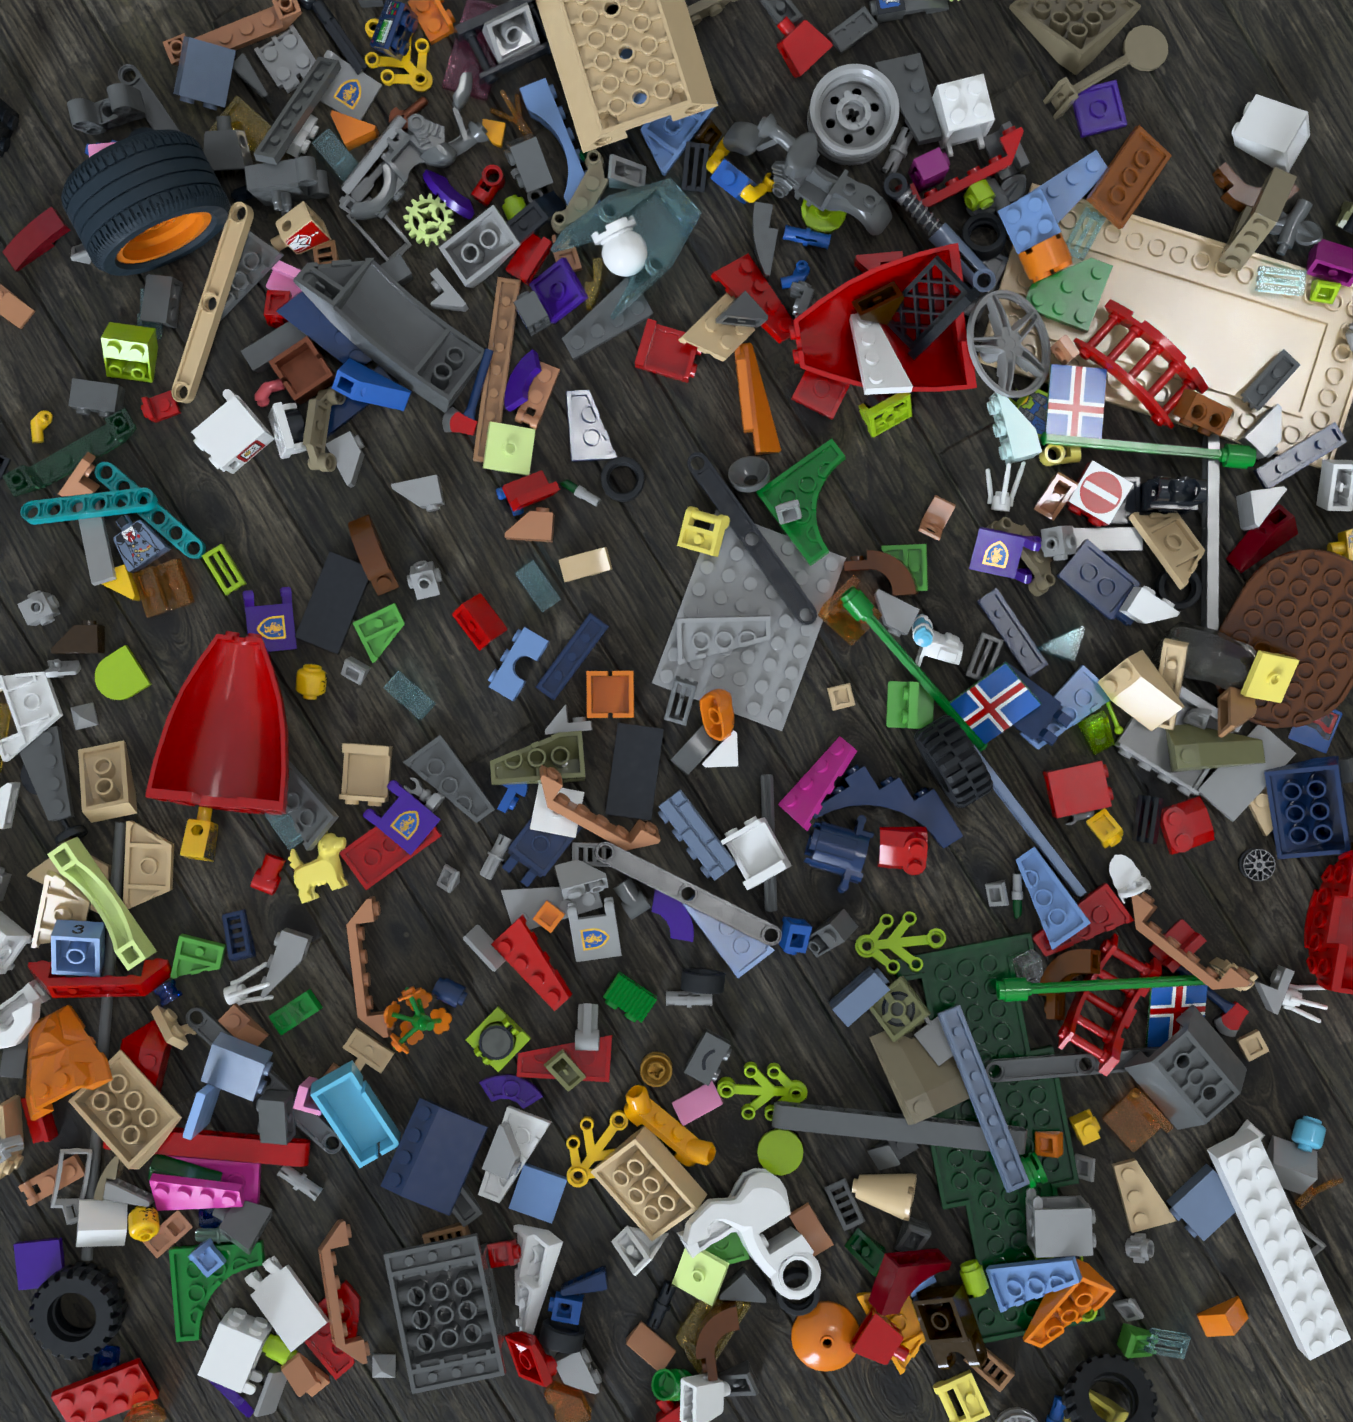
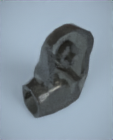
M1178 622L1157 643L1150 660L1159 671L1164 639L1187 642L1189 646L1183 676L1189 675L1197 680L1208 681L1227 690L1230 686L1238 689L1243 688L1257 653L1252 646L1237 641L1220 631L1186 622Z

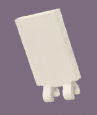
M272 1256L262 1263L264 1268L271 1273L264 1280L257 1270L251 1272L244 1279L255 1290L250 1296L287 1348L292 1352L327 1324L329 1319L288 1264L283 1268L278 1259Z

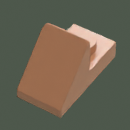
M0 283V315L22 329L36 311Z
M87 452L58 493L60 496L95 493L100 487L99 484L88 478L95 468L92 463L96 457L93 454Z
M1060 472L1056 473L1050 479L1034 510L1054 521L1079 483Z
M237 1003L218 1020L235 1038L259 1046L269 1035Z
M299 1352L281 1366L283 1374L299 1397L305 1393L313 1397L330 1383L329 1376Z

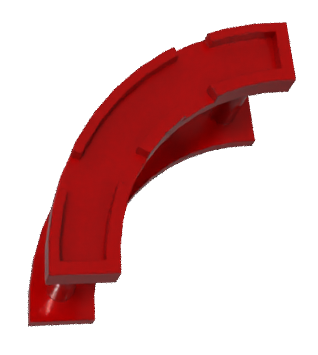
M1110 299L1104 306L1109 314V319L1087 343L1078 338L1073 340L1080 351L1078 355L1084 360L1090 359L1103 369H1107L1111 375L1138 398L1151 414L1150 418L1156 425H1164L1172 429L1174 424L1168 415L1177 406L1184 389L1195 390L1203 394L1209 387L1195 367L1192 369L1188 367L1184 362L1187 357L1166 336L1146 320L1142 323L1132 317L1133 311ZM1120 324L1129 330L1127 335L1108 356L1095 348L1115 325ZM1136 338H1141L1150 345V349L1127 373L1115 361ZM1156 355H1161L1169 363L1168 369L1147 391L1135 379ZM1177 373L1182 380V386L1161 407L1154 397Z
M1114 933L1109 940L1105 939L1100 946V974H1086L1083 981L1096 980L1097 977L1102 980L1119 979L1103 969L1111 955L1139 971V978L1160 977L1162 974V961L1154 957L1149 964L1140 962L1118 948V935ZM1150 988L1119 989L1125 993L1126 998L1121 1007L1118 1008L1090 991L1076 992L1064 1024L1057 1033V1037H1059L1058 1048L1062 1050L1069 1041L1097 1057V1060L1100 1062L1098 1072L1107 1077L1120 1062L1121 1050L1125 1040L1121 1038V1034L1124 1028H1129L1137 1012L1134 1006L1140 996L1145 998ZM1085 1000L1112 1015L1114 1022L1109 1030H1105L1080 1015ZM1077 1024L1101 1037L1105 1043L1103 1050L1075 1034Z

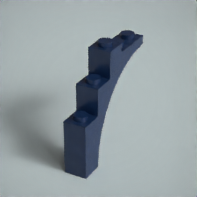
M857 764L845 771L847 775L843 779L847 786L844 787L842 784L833 789L832 795L827 799H823L821 803L823 807L819 814H814L813 816L816 819L830 811L848 806H881L902 812L916 820L920 825L927 828V831L930 832L942 848L963 837V834L933 788L927 789L924 787L914 793L916 797L912 798L899 777L893 778L892 775L880 782L881 787L878 788L866 767L863 765L859 767Z

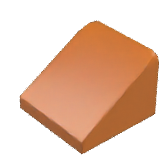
M1035 1132V1153L1037 1156L1053 1158L1062 1156L1063 1132Z

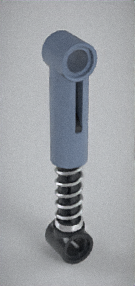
M892 173L887 176L883 184L884 193L895 202L897 201L900 205H904L906 211L911 213V217H915L917 223L923 226L922 229H926L928 235H931L928 240L936 248L958 243L959 253L976 270L973 273L961 260L962 276L972 288L975 287L981 293L993 289L996 283L995 274L988 269L946 222L941 225L939 219H935L933 213L928 211V207L922 205V201L916 198L917 194L913 195V190H911V186L907 183L905 176L900 173ZM897 179L901 182L902 188L899 192H892L889 189V182L891 180ZM980 274H986L989 277V284L984 288L980 287L977 283V278Z

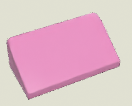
M711 1080L709 1086L706 1084L673 1101L672 1105L681 1124L684 1126L721 1106L723 1099L718 1094Z

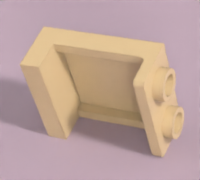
M342 743L344 763L341 794H339V799H344L345 804L358 805L359 801H368L369 806H382V802H388L389 789L387 785L390 782L393 746Z

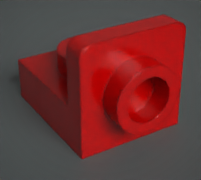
M267 290L264 317L268 326L279 328L289 322L276 310L292 298L290 291Z
M172 390L151 398L146 396L141 398L143 402L141 410L145 418H149V420L157 423L181 414L177 401L172 397Z

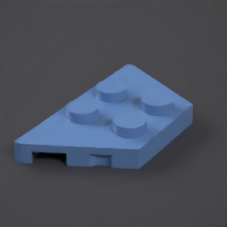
M716 107L673 121L671 115L642 126L640 129L641 134L663 176L667 175L686 149V142L693 140Z

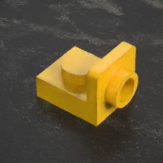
M1105 808L1086 821V824L1099 838L1104 848L1108 846L1113 847L1122 840V828Z

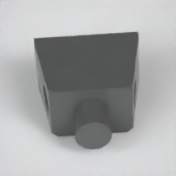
M216 116L217 131H205L203 151L213 171L245 170L244 166L253 165L245 132L243 130H232L231 116Z
M245 1201L243 1207L215 1208L212 1216L222 1220L219 1226L220 1233L250 1255L272 1218L273 1213L271 1208Z

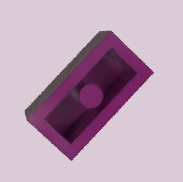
M938 147L913 160L908 174L918 193L943 182L949 170V158Z
M1322 239L1321 242L1314 244L1308 254L1305 274L1350 287L1353 284V248Z

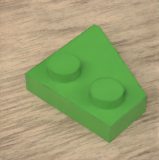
M927 544L881 546L884 553L898 558L909 568L917 583L918 591H928Z
M392 603L353 622L372 663L379 658L405 624L396 603Z
M181 934L178 939L170 978L174 979L187 974L193 975L206 970L220 969L227 945Z

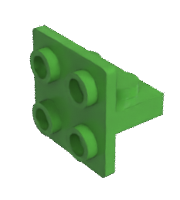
M888 682L887 727L921 729L933 722L934 699L919 682Z

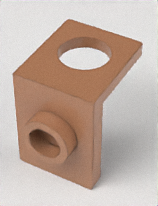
M935 495L921 520L918 531L939 541L942 531L956 505Z

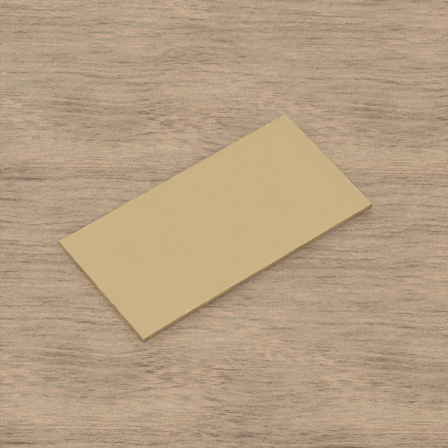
M1032 183L1028 193L1040 185ZM1081 199L1058 223L1062 231L1060 233L1073 257L1071 259L1073 264L1055 273L1051 269L1052 275L1091 257L1113 265V268L1087 333L1041 316L1047 329L1050 347L1065 334L1068 335L1072 342L1075 338H1078L1087 343L1109 319V314L1104 306L1111 299L1133 311L1132 317L1142 323L1144 320L1149 322L1187 357L1184 362L1190 369L1195 367L1209 387L1202 395L1233 410L1221 436H1219L1220 438L1241 444L1238 440L1271 407L1277 404L1282 407V440L1276 445L1278 450L1274 455L1282 454L1333 422H1336L1341 432H1343L1353 400V352L1350 350L1345 337L1349 325L1353 323V284L1350 287L1341 285L1333 304L1310 301L1312 281L1327 280L1305 274L1306 268L1254 252L1239 271L1219 261L1226 243L1133 214L1123 228L1117 229L1085 199ZM1012 244L998 290L1012 291L1025 298L1033 281L1032 279L1029 280ZM999 299L1010 326L1027 314L1016 303L1007 299ZM1031 319L1018 330L1019 334L1030 324ZM990 320L988 321L984 337L994 336ZM1120 324L1115 325L1095 348L1108 356L1127 335L1129 330ZM1034 325L1021 342V345L1041 362V343ZM1136 338L1115 363L1128 373L1150 349V345L1141 338ZM1285 349L1300 366L1260 410L1251 409L1248 407V402L1244 403L1241 400L1243 398L1241 394L1276 355ZM1051 352L1050 365H1061V363L1058 361L1055 355ZM978 353L980 363L997 368V362L988 364L982 360L980 353ZM1079 355L1067 364L1069 366L1102 368L1090 359L1084 360ZM1156 355L1135 380L1148 391L1168 369L1169 363L1161 355ZM1015 364V374L1035 380L1036 377L1029 371L1025 372ZM1050 367L1047 377L1043 383L1049 384ZM1107 371L1104 402L1151 416L1138 398ZM1177 373L1154 397L1161 407L1182 386V380ZM1174 408L1168 417L1172 423L1185 426L1179 423V417L1172 415L1175 410ZM1193 425L1191 429L1197 430L1198 427ZM1337 448L1309 465L1321 469L1323 459L1334 460Z

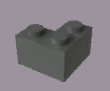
M529 133L505 143L507 149L504 150V154L508 164L517 169L518 174L515 175L520 189L524 188L529 193L553 183L536 136Z

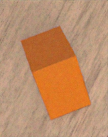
M334 110L331 111L330 115L348 151L378 138L379 131L375 125Z
M1239 1296L1196 1314L1206 1337L1234 1336L1249 1318Z

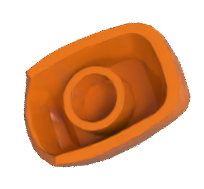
M714 689L700 699V711L706 733L715 740L723 741L731 736V732L734 729L732 696L724 689Z

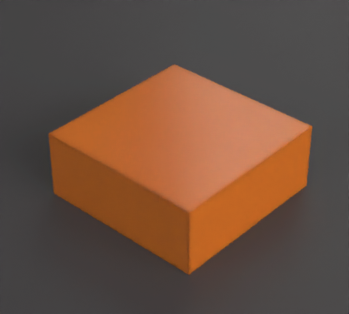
M546 900L533 920L552 933L566 913Z

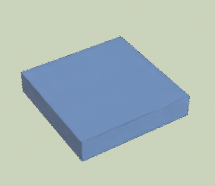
M525 1163L509 1209L552 1223L567 1182V1177Z

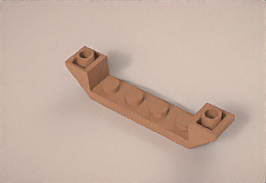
M272 0L274 6L194 39L238 50L285 31L302 14L297 0ZM184 33L163 42L172 65H179L183 38L186 36Z
M540 766V779L547 808L625 851L660 842L658 828L651 822L647 821L645 823L639 819L631 831L628 832L620 825L615 826L611 824L603 815L593 814L585 805H577L570 801L569 797L565 794L558 793L563 786L560 772L552 767Z
M1145 892L1132 896L1136 930L1212 990L1248 987L1254 983L1249 979L1251 975L1242 967H1238V969L1230 967L1220 980L1218 978L1220 974L1213 968L1202 966L1199 963L1200 959L1190 951L1186 953L1179 948L1181 944L1171 936L1165 937L1160 933L1162 929L1152 921L1150 923L1147 922L1158 908L1153 904L1155 900Z
M375 896L366 899L346 926L357 1017L383 1038L391 1035L395 1024L388 1028L386 1023H384V1011L371 1012L373 1009L372 995L369 996L368 994L371 979L369 972L366 973L365 964L368 963L367 950H363L362 941L365 940L364 927H360V923L374 922L378 919V915L381 914L379 901L376 902Z
M343 1219L336 1221L318 1248L332 1343L360 1363L367 1364V1356L370 1355L368 1341L364 1342L361 1336L344 1339V1337L348 1336L346 1323H342L341 1313H344L342 1298L338 1299L337 1290L340 1289L339 1276L334 1274L333 1266H337L335 1252H331V1249L349 1245L348 1238H352L350 1225L346 1224V1221Z

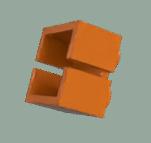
M586 671L587 718H609V713H613V718H634V671H612V676H609V671Z

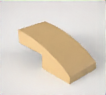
M607 547L559 560L564 582L612 570Z

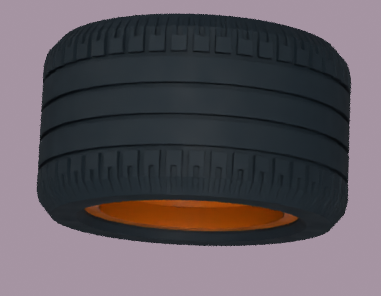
M169 129L137 134L98 151L81 163L69 175L61 195L63 208L92 263L99 270L116 276H127L151 271L192 253L211 240L223 228L230 210L229 200L200 144L188 134Z

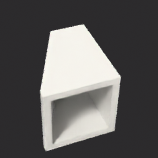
M1256 94L1252 102H1248L1245 106L1244 116L1241 121L1237 122L1233 127L1234 145L1272 168L1277 167L1289 173L1310 136L1308 112Z

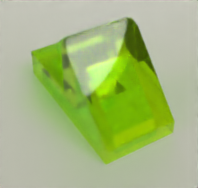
M1104 711L1091 715L1078 723L1094 755L1115 745L1109 719Z

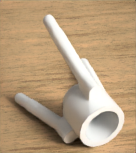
M1025 461L1021 462L1011 493L1007 492L1011 463L1006 465L1002 492L996 491L995 496H993L990 469H986L987 504H992L991 510L1010 512V506L1013 507L1014 497L1026 465Z
M267 962L262 963L240 978L230 981L231 986L225 987L223 990L225 1000L229 1005L235 1003L242 1005L250 1002L272 1000L274 998L273 995H267L264 998L260 996L246 998L248 993L269 987V982L246 988L244 984L240 985V983L265 968Z
M1290 984L1282 1003L1283 1008L1321 1023V1019L1295 1006L1299 1007L1303 1004L1327 1010V1005L1302 999V993L1298 992V990L1326 989L1320 985Z

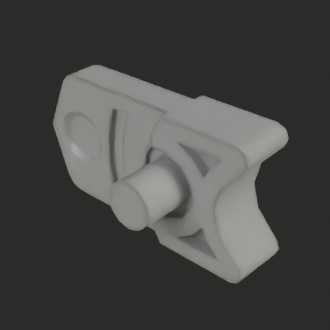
M78 660L47 661L49 668L45 670L46 678H63L64 675H76L81 670V666Z

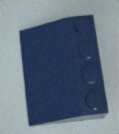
M1339 756L1313 758L1264 770L1277 859L1335 855L1351 850Z
M419 1098L381 1187L450 1216L489 1127L429 1099Z

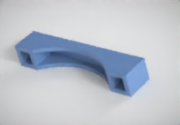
M546 78L521 87L520 92L530 118L546 127L559 141L565 153L568 164V180L564 200L566 206H568L586 171H583L580 164L584 161L579 156V148L575 150L572 142L575 141L572 130L570 127L566 128L563 122L566 119L562 106L557 107L554 100L558 98L553 84L548 85ZM600 200L598 201L590 217L599 214L598 206L601 205Z

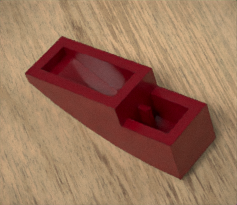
M51 206L22 229L3 250V254L14 270L18 272L55 246L53 242L71 230L58 211Z

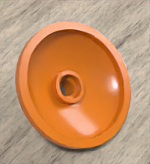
M820 1301L810 1313L796 1317L791 1330L793 1349L797 1357L806 1366L814 1370L828 1372L840 1369L847 1365L856 1355V1353L851 1351L850 1341L858 1330L859 1325L854 1315L846 1307L831 1301ZM825 1339H830L831 1343L825 1345L823 1344V1341Z

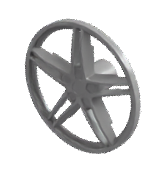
M997 290L980 298L974 305L967 324L968 350L977 373L993 391L1002 396L1021 398L1034 393L1045 381L1051 361L1049 336L1041 316L1028 300L1012 291ZM999 299H1007L1016 303L1027 314L1010 326ZM987 304L990 313L988 317L994 336L974 337L977 315L981 308ZM1031 319L1030 324L1019 334L1018 330ZM1034 325L1041 343V362L1021 345V342ZM974 342H982L980 345L974 344ZM976 351H979L984 362L988 364L997 362L998 384L984 371ZM1015 364L1025 372L1029 371L1036 377L1032 384L1023 390H1011Z

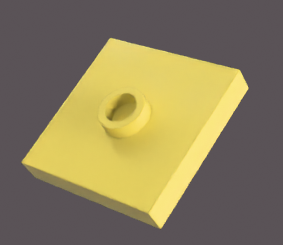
M1258 650L1240 693L1246 697L1281 703L1300 660L1295 657Z

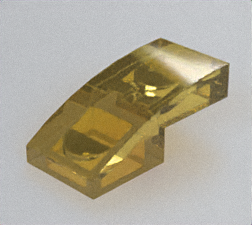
M593 258L594 282H585V292L589 297L586 299L587 310L593 309L599 296L603 277L602 258Z

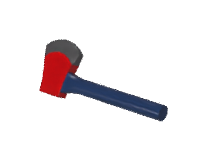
M487 348L484 350L465 412L462 414L454 407H451L444 414L442 420L444 432H457L474 436L478 421L475 420L476 407L494 353L493 350Z
M1180 966L1175 971L1179 976L1193 975L1183 966ZM1208 987L1207 998L1223 1011L1222 1014L1214 1019L1216 1029L1225 1036L1235 1037L1249 1011L1236 1001L1231 1003L1223 999Z

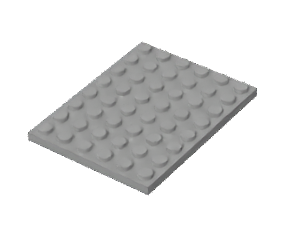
M716 510L714 515L718 516L720 512ZM715 524L710 525V531H713ZM755 524L816 608V620L810 625H802L796 620L730 526H728L724 532L718 557L700 552L652 683L672 691L676 676L683 680L685 678L689 679L690 682L697 681L698 685L694 699L698 701L714 689H724L732 696L734 714L782 731L846 557L829 552V554L810 566L788 536ZM748 533L745 541L748 545L754 546L758 543L759 537L756 533ZM804 608L800 611V617L803 621H810L813 618V612L809 608ZM770 615L771 640L739 647L724 653H717L678 665L677 618ZM678 684L676 692L681 694L682 685ZM687 687L685 696L689 697L691 688Z

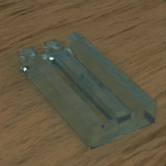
M1087 207L1083 210L1066 242L1071 255L1082 261L1106 220V217H1100L1098 213L1089 211L1090 209ZM1087 216L1090 219L1074 249H1072L1070 245ZM1094 220L1097 221L1098 223L1094 231L1092 232L1088 242L1086 243L1082 253H1079L1078 250L1081 244L1083 243L1087 233L1089 232Z
M1268 266L1258 267L1257 272L1259 273L1256 279L1255 291L1297 296L1304 294L1307 271ZM1268 273L1300 277V281L1283 278L1265 277L1264 274ZM1263 282L1299 286V289L1273 285H1264Z
M1150 1327L1149 1332L1152 1335L1147 1337L1146 1341L1149 1342V1345L1144 1346L1146 1352L1180 1359L1185 1358L1191 1339L1190 1336L1185 1333ZM1158 1337H1164V1338H1169V1339L1181 1340V1341H1183V1342L1172 1341V1340H1166V1339H1160V1338H1158ZM1156 1344H1159V1345H1165V1346H1168V1347L1181 1348V1350H1180V1351H1176V1350L1158 1348V1347H1155V1346H1156Z

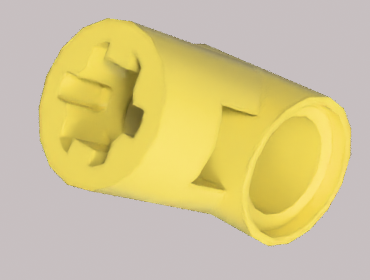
M1049 444L1041 449L1042 452L1039 453L1040 462L1050 467L1081 461V447ZM1049 449L1056 452V460L1048 457Z

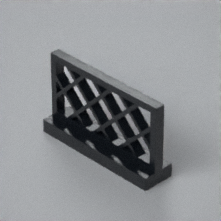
M937 255L902 292L904 297H913L914 308L905 307L903 300L896 311L900 313V322H895L891 319L887 326L911 350L908 355L915 360L981 293L975 287L971 290ZM934 265L942 271V278H933L932 267ZM918 282L928 284V293L918 292ZM933 283L943 284L944 295L934 294ZM949 284L955 285L962 293L959 296L949 295ZM919 298L929 299V309L920 308ZM934 299L944 300L945 310H935ZM905 312L915 313V323H906ZM920 314L930 315V325L921 324ZM906 328L916 329V339L914 341L907 335Z

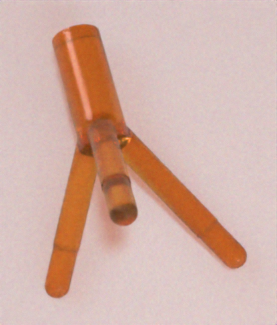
M501 90L500 94L513 116L490 108V112L514 122L523 136L529 133L533 134L522 118L519 94H515V110L505 91Z
M1342 1178L1335 1181L1330 1179L1314 1189L1313 1183L1295 1201V1204L1303 1209L1316 1194L1343 1183L1344 1180Z

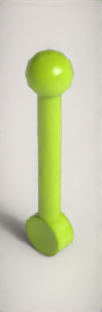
M1109 701L1106 705L1115 726L1114 732L1120 735L1123 733V728L1119 726Z

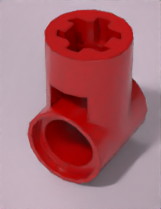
M496 165L486 166L471 196L488 207L496 193L505 185V177L502 170ZM491 174H499V179L497 182L491 183L488 181ZM485 185L489 189V192L483 189Z
M266 853L261 868H258L254 874L251 887L273 896L281 880L279 874L286 860Z

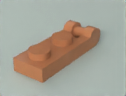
M540 362L542 371L533 379L529 387L528 401L520 406L515 417V422L520 424L524 422L529 424L530 428L536 430L560 373V369ZM528 408L536 411L534 416L526 414Z
M78 1154L63 1160L58 1190L84 1176L85 1166ZM58 1164L18 1186L21 1192L24 1191L28 1206H32L53 1194ZM35 1184H37L41 1190V1192L37 1194L32 1187Z

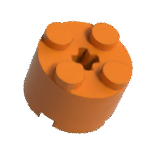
M1061 233L1018 254L1029 280L1032 279L1033 283L1052 275L1051 269L1055 273L1073 264L1071 261L1073 257Z

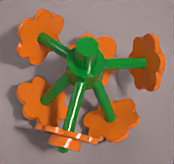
M414 986L406 987L401 992L402 996L398 997L399 1002L406 1000V1005L410 1006L412 1011H415L413 1017L399 1014L400 1005L396 1001H393L391 1005L386 1007L383 1015L384 1023H386L388 1028H391L397 1019L405 1020L400 1024V1030L402 1031L400 1034L401 1039L394 1033L390 1035V1038L392 1039L391 1045L393 1049L398 1052L403 1051L406 1054L409 1053V1049L404 1043L406 1040L408 1044L415 1045L418 1040L424 1038L422 1032L425 1030H434L436 1034H442L443 1031L449 1030V1024L452 1021L451 1014L446 1013L445 1008L433 1009L430 1013V1019L425 1014L424 1009L432 1001V994L426 993V990L421 987L415 989Z

